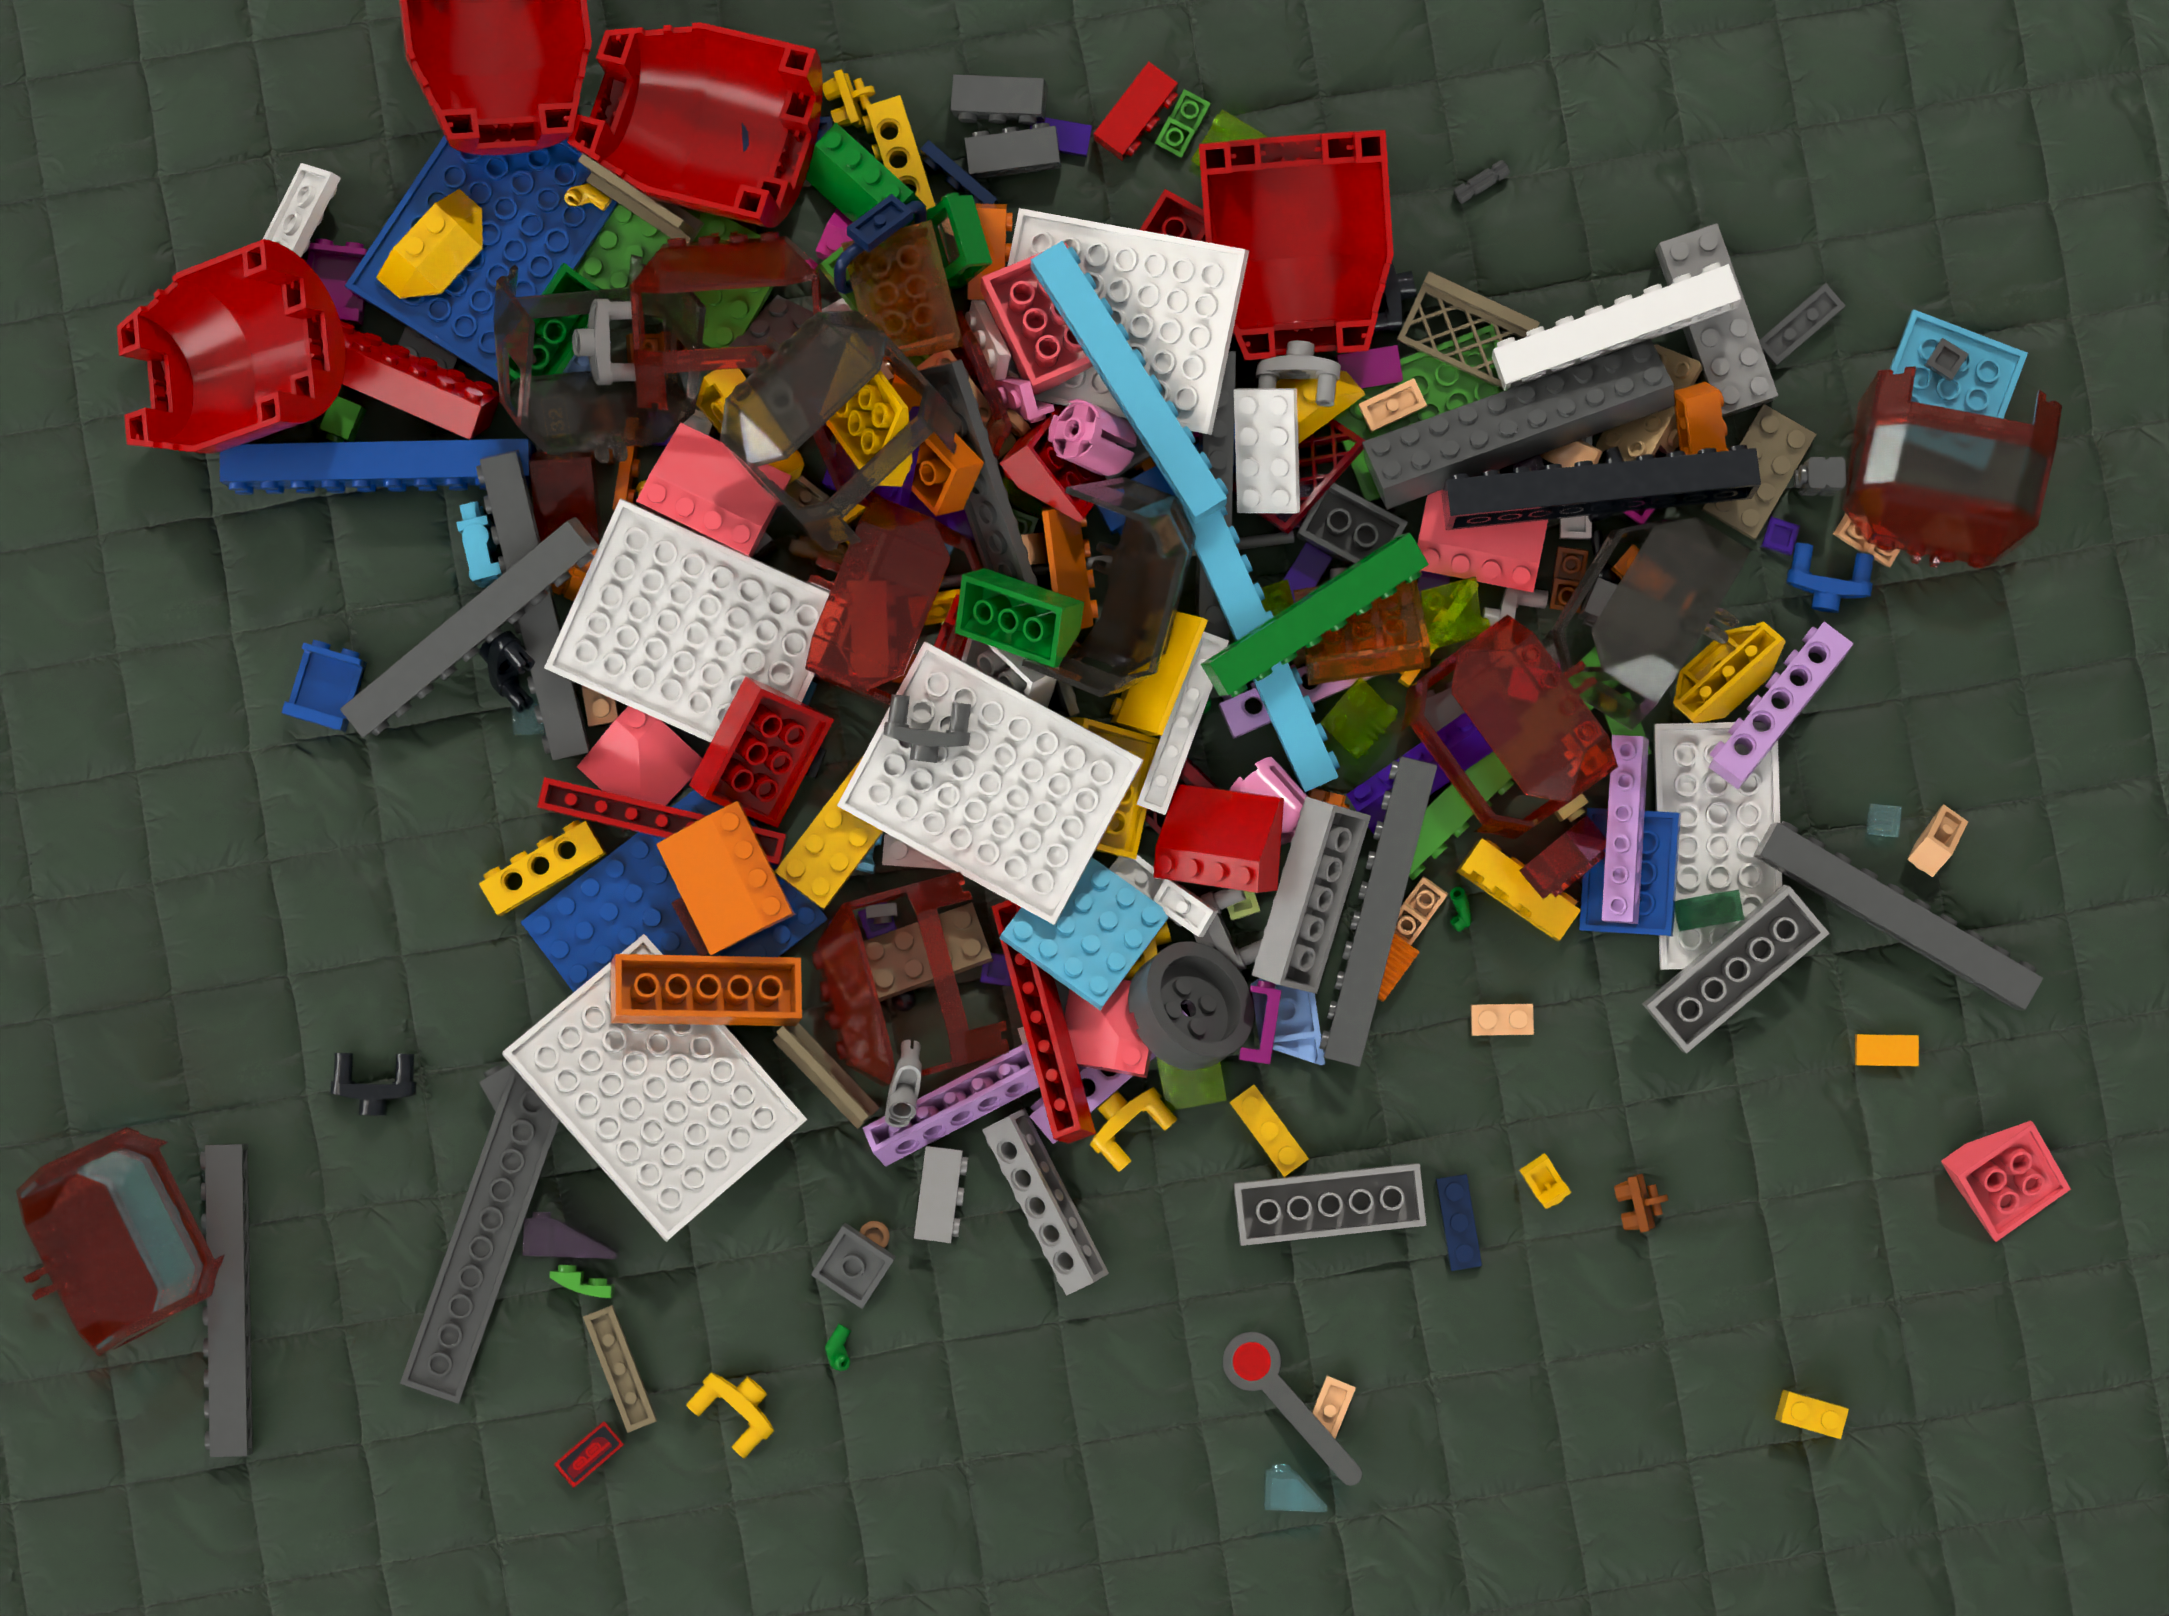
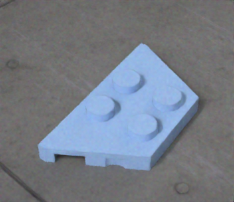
M1259 978V979H1257L1256 981H1254L1253 983H1251V985H1252V986H1257L1258 980H1260V981H1266V980ZM1276 984V989L1282 990L1273 1050L1318 1065H1325L1323 1049H1319L1321 1033L1315 993ZM1252 992L1260 1045L1268 996Z

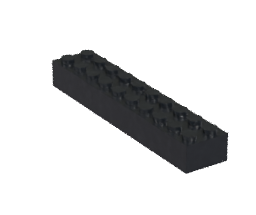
M1735 445L1729 447V451L1717 452L1716 448H1705L1699 450L1698 454L1686 455L1684 451H1675L1668 453L1667 457L1655 458L1653 454H1646L1636 457V460L1624 461V458L1617 457L1607 459L1603 464L1594 465L1592 461H1580L1575 463L1574 467L1562 468L1561 464H1550L1544 466L1543 470L1531 471L1530 467H1520L1513 469L1512 473L1500 474L1499 470L1485 471L1481 473L1482 476L1469 477L1467 473L1455 474L1451 476V479L1446 480L1442 491L1446 530L1752 499L1761 485L1757 449H1747V445Z

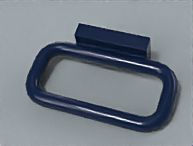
M891 194L847 226V236L855 241V243L844 250L835 263L834 285L836 290L842 294L853 292L914 247L923 237L926 230L927 210L925 204L920 201H911L905 205ZM914 214L915 224L909 235L852 278L846 280L847 267L855 257L865 250L869 253L912 221Z

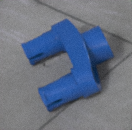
M1806 543L1795 544L1792 567L1788 570L1786 583L1799 590L1814 594L1812 609L1828 613H1838L1841 598L1857 599L1871 596L1873 583L1870 580L1874 561L1873 555L1857 553L1852 580L1846 581L1812 575L1810 565L1813 545Z

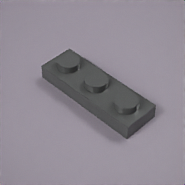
M1825 283L1759 340L1764 355L1776 367L1846 305Z

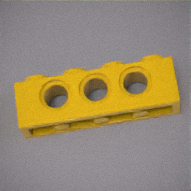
M898 95L866 105L867 115L862 116L867 134L874 133L877 144L871 146L875 158L879 162L882 161L883 165L905 185L911 184L916 187L915 195L927 206L926 210L934 207L935 202L901 96ZM887 127H893L897 129L898 134L894 139L887 140L881 136L882 131ZM895 156H903L907 159L906 165L902 168H894L890 163Z
M579 819L575 820L563 828L564 834L555 839L550 835L536 844L538 849L529 854L523 851L510 859L511 865L501 870L498 866L483 875L485 880L480 882L479 885L498 916H503L607 855L589 822L584 821L580 823ZM567 842H572L576 847L575 855L570 859H564L560 852L562 845ZM546 858L549 862V869L545 874L538 875L534 870V864L537 859ZM514 873H519L523 880L521 887L517 890H511L507 884L509 876Z

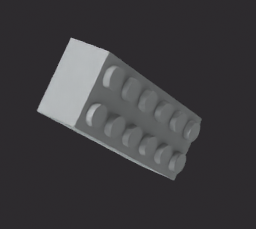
M1716 223L1660 242L1655 252L1667 286L1671 285L1673 279L1687 273H1690L1691 277L1700 275L1704 267L1719 262L1721 267L1729 264L1740 293L1741 301L1736 309L1683 328L1693 359L1702 364L1703 369L1699 375L1701 382L1711 384L1719 389L1723 395L1722 417L1725 418L1772 402L1778 397V393L1718 224Z
M1305 797L1295 834L1291 840L1288 857L1282 870L1278 890L1273 900L1271 913L1264 929L1261 946L1255 959L1252 976L1281 986L1317 994L1370 821V815Z
M1783 885L1643 1002L1642 1005L1678 1048L1687 1054L1830 933L1794 890L1788 885Z
M1419 1163L1233 1183L1241 1246L1427 1226Z

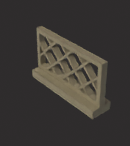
M582 154L578 162L591 171L586 182L686 249L689 248L704 225L702 221L677 205L652 200L585 154Z
M1429 271L1396 341L1503 390L1500 380L1493 377L1490 365H1493L1494 362L1493 360L1487 361L1482 345L1496 340L1500 342L1503 340L1502 338L1510 335L1523 339L1527 336L1526 332L1538 328L1540 322ZM1425 294L1437 299L1440 311L1424 315L1420 303ZM1443 302L1451 305V307L1445 308ZM1456 309L1465 312L1468 323L1452 328L1447 312ZM1417 310H1418V312H1419V314H1420V318H1417V319L1413 320V318H1414V316H1415V314H1416V312H1417ZM1443 315L1448 330L1432 336L1427 320ZM1471 315L1479 319L1473 321ZM1483 322L1492 324L1496 336L1480 341L1475 325ZM1423 323L1428 338L1415 341L1406 337V333L1411 325ZM1470 327L1476 343L1460 349L1454 333ZM1499 328L1507 332L1500 334ZM1450 335L1455 351L1443 354L1437 350L1434 340ZM1430 342L1432 348L1424 344ZM1478 347L1483 364L1471 367L1465 363L1462 353ZM1458 355L1460 361L1452 358V356ZM1486 368L1487 374L1479 369Z
M800 1023L796 1026H782L776 1032L778 1035L773 1041L857 1129L880 1109L870 1096Z

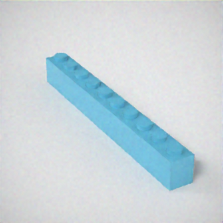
M1061 241L1032 258L1031 270L1195 525L1226 506V495L1229 494L1228 489L1221 478L1215 479L1209 469L1212 468V465L1204 452L1198 453L1193 443L1196 441L1187 426L1182 428L1176 419L1179 413L1170 400L1166 402L1160 394L1163 389L1154 374L1149 376L1143 366L1146 365V362L1138 349L1132 350L1127 341L1130 337L1121 323L1116 325L1110 316L1113 314V310L1105 298L1100 300L1094 291L1097 286L1092 276L1088 272L1084 274L1078 266L1081 261L1073 247L1067 248L1064 242Z
M1183 506L1178 508L1177 511L1232 635L1235 641L1274 617L1271 611L1265 612L1261 603L1262 600H1265L1264 593L1258 582L1252 583L1248 574L1253 571L1246 554L1240 556L1236 544L1240 543L1237 532L1233 526L1228 527L1223 516L1228 514L1225 507L1195 525ZM1279 662L1271 667L1273 672L1260 681L1254 678L1253 682L1301 789L1307 792L1338 778L1336 769L1340 768L1334 752L1328 753L1323 742L1328 740L1321 723L1315 725L1311 716L1315 709L1309 696L1303 697L1299 689V685L1303 684L1298 670L1296 667L1290 668L1288 663L1282 665Z

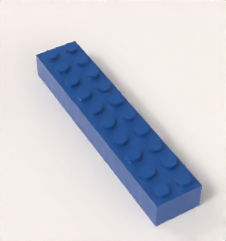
M529 439L242 444L220 452V482L229 487V490H234L235 494L238 495L254 494V489L266 490L267 494H284V489H296V493L310 494L315 493V488L327 489L328 493H344L345 488H357L358 492H376V487H387L388 491L404 492L408 486L418 487L419 491H436L437 486H449V490L464 491L468 490V485H478L481 490H487L485 483L480 484L476 466L481 465L480 459L519 449L529 489V484H537L536 447Z

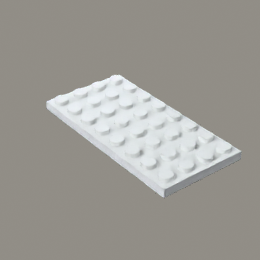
M1735 722L1653 724L1655 811L1681 813L1673 936H1659L1660 970L1684 969L1782 887V873L1753 856L1770 825L1780 823L1778 741L1739 789H1736L1709 768L1713 760L1710 753L1720 741L1726 743L1732 735L1728 731ZM1753 722V726L1757 731L1765 732L1768 730L1763 722ZM1734 745L1735 751L1738 754H1749V750L1745 745Z

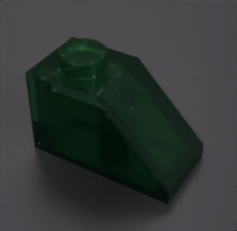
M1739 889L1675 901V917L1678 932L1744 920Z

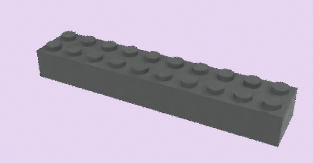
M1650 338L1363 441L1365 463L1387 510L1442 490L1446 480L1451 479L1452 475L1467 473L1469 477L1481 476V473L1485 471L1504 468L1675 406L1674 384Z

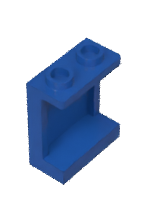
M314 639L312 645L303 643L302 649H304V653L289 702H284L281 713L346 732L349 720L341 712L340 708L357 695L367 662L359 659L360 653L342 648L341 653L330 650V644Z

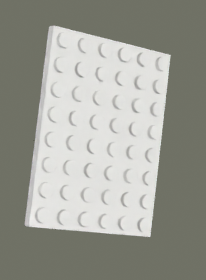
M1019 208L1008 266L1039 254L1061 241L1066 242L1068 248L1073 247L1081 261L1078 266L1084 274L1088 272L1096 283L1097 288L1094 291L1100 300L1105 298L1113 310V314L1110 316L1116 325L1121 323L1130 337L1127 341L1132 350L1138 349L1146 362V365L1143 366L1149 376L1154 374L1161 384L1163 390L1160 394L1166 402L1170 400L1179 413L1176 419L1182 428L1187 426L1190 431L1212 435L1249 250ZM1010 357L1006 376L1022 379L1012 357ZM1093 366L1059 386L1034 396L1035 400L1063 406L1071 405L1068 401L1081 399L1119 417L1126 418ZM987 368L983 389L995 392V380Z
M620 498L544 668L708 742H712L745 676L766 684L800 702L803 701L848 601Z
M924 641L896 694L910 696L906 724L909 725V728L946 732L950 727L953 702L971 704L968 732L970 733L969 745L939 747L937 763L910 760L911 743L883 734L885 722H888L889 707L837 806L1049 923L1056 925L1144 760Z
M645 934L620 953L663 955ZM611 962L502 1052L507 1061L666 1242L807 1120L725 1025L611 1023Z

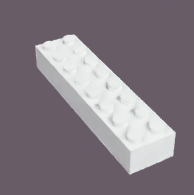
M1719 262L1704 267L1700 275L1691 277V274L1687 273L1674 278L1673 283L1662 288L1661 284L1653 285L1644 289V294L1639 297L1632 298L1631 294L1614 300L1615 304L1606 309L1599 305L1586 310L1585 315L1581 318L1574 320L1573 316H1568L1556 321V326L1548 330H1544V327L1541 326L1526 332L1527 336L1523 339L1515 341V338L1511 337L1498 342V347L1493 349L1492 360L1503 390L1506 391L1650 338L1662 336L1736 309L1741 301V296L1729 264L1722 267Z

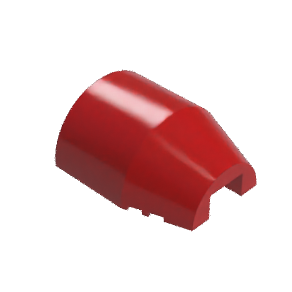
M399 0L406 60L452 148L461 152L478 155L518 154L553 146L566 140L573 133L581 87L592 44L587 0Z
M702 22L692 23V26L675 28L672 25H663V29L644 30L643 27L605 30L596 56L597 61L605 72L590 117L576 115L573 133L569 136L567 143L652 200L768 228L779 225L797 200L816 144L823 94L822 67L817 50ZM742 123L748 130L749 147L744 152Z
M1386 130L1302 134L1199 144L1205 240L1208 243L1249 250L1233 329L1244 359H1268L1276 357V355H1286L1287 343L1295 340L1314 344V352L1337 351V353L1369 351L1382 295L1394 256Z
M266 239L177 272L172 276L173 282L165 290L158 289L153 293L155 298L147 306L140 305L117 325L119 356L147 361L151 408L145 407L124 415L127 445L205 454L225 451L319 417L336 399L344 378L346 362L344 333L337 309L328 290L314 270L300 256L287 247Z

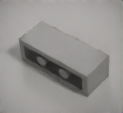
M926 1146L914 1239L951 1243L952 1237L959 1236L961 1219L955 1218L956 1206L963 1205L964 1188L959 1187L960 1175L966 1176L968 1157H963V1150Z

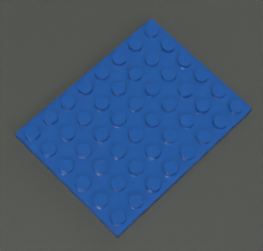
M444 135L345 284V288L501 385L506 375L495 365L561 264L565 263L576 271L618 203L612 199L608 208L602 211L592 203L569 206L565 202L564 195L567 190L573 186L588 183L586 180L591 174L590 170L578 162L582 153L567 143V139L553 146L539 149V151L508 155H478L461 152L452 148ZM460 189L483 210V250L442 294L399 299L377 280L376 277L393 247L436 202Z
M695 790L672 806L673 808L707 816L724 808L720 804L703 798ZM747 816L751 826L758 827L752 818ZM638 832L521 921V924L573 992L610 963L615 954L622 953L643 934L649 938L663 955L710 956L656 845L665 838ZM770 864L771 867H772V869H773V871H775V870L777 869V867L779 866V865ZM776 875L795 915L712 956L780 957L826 922L828 918L819 906Z

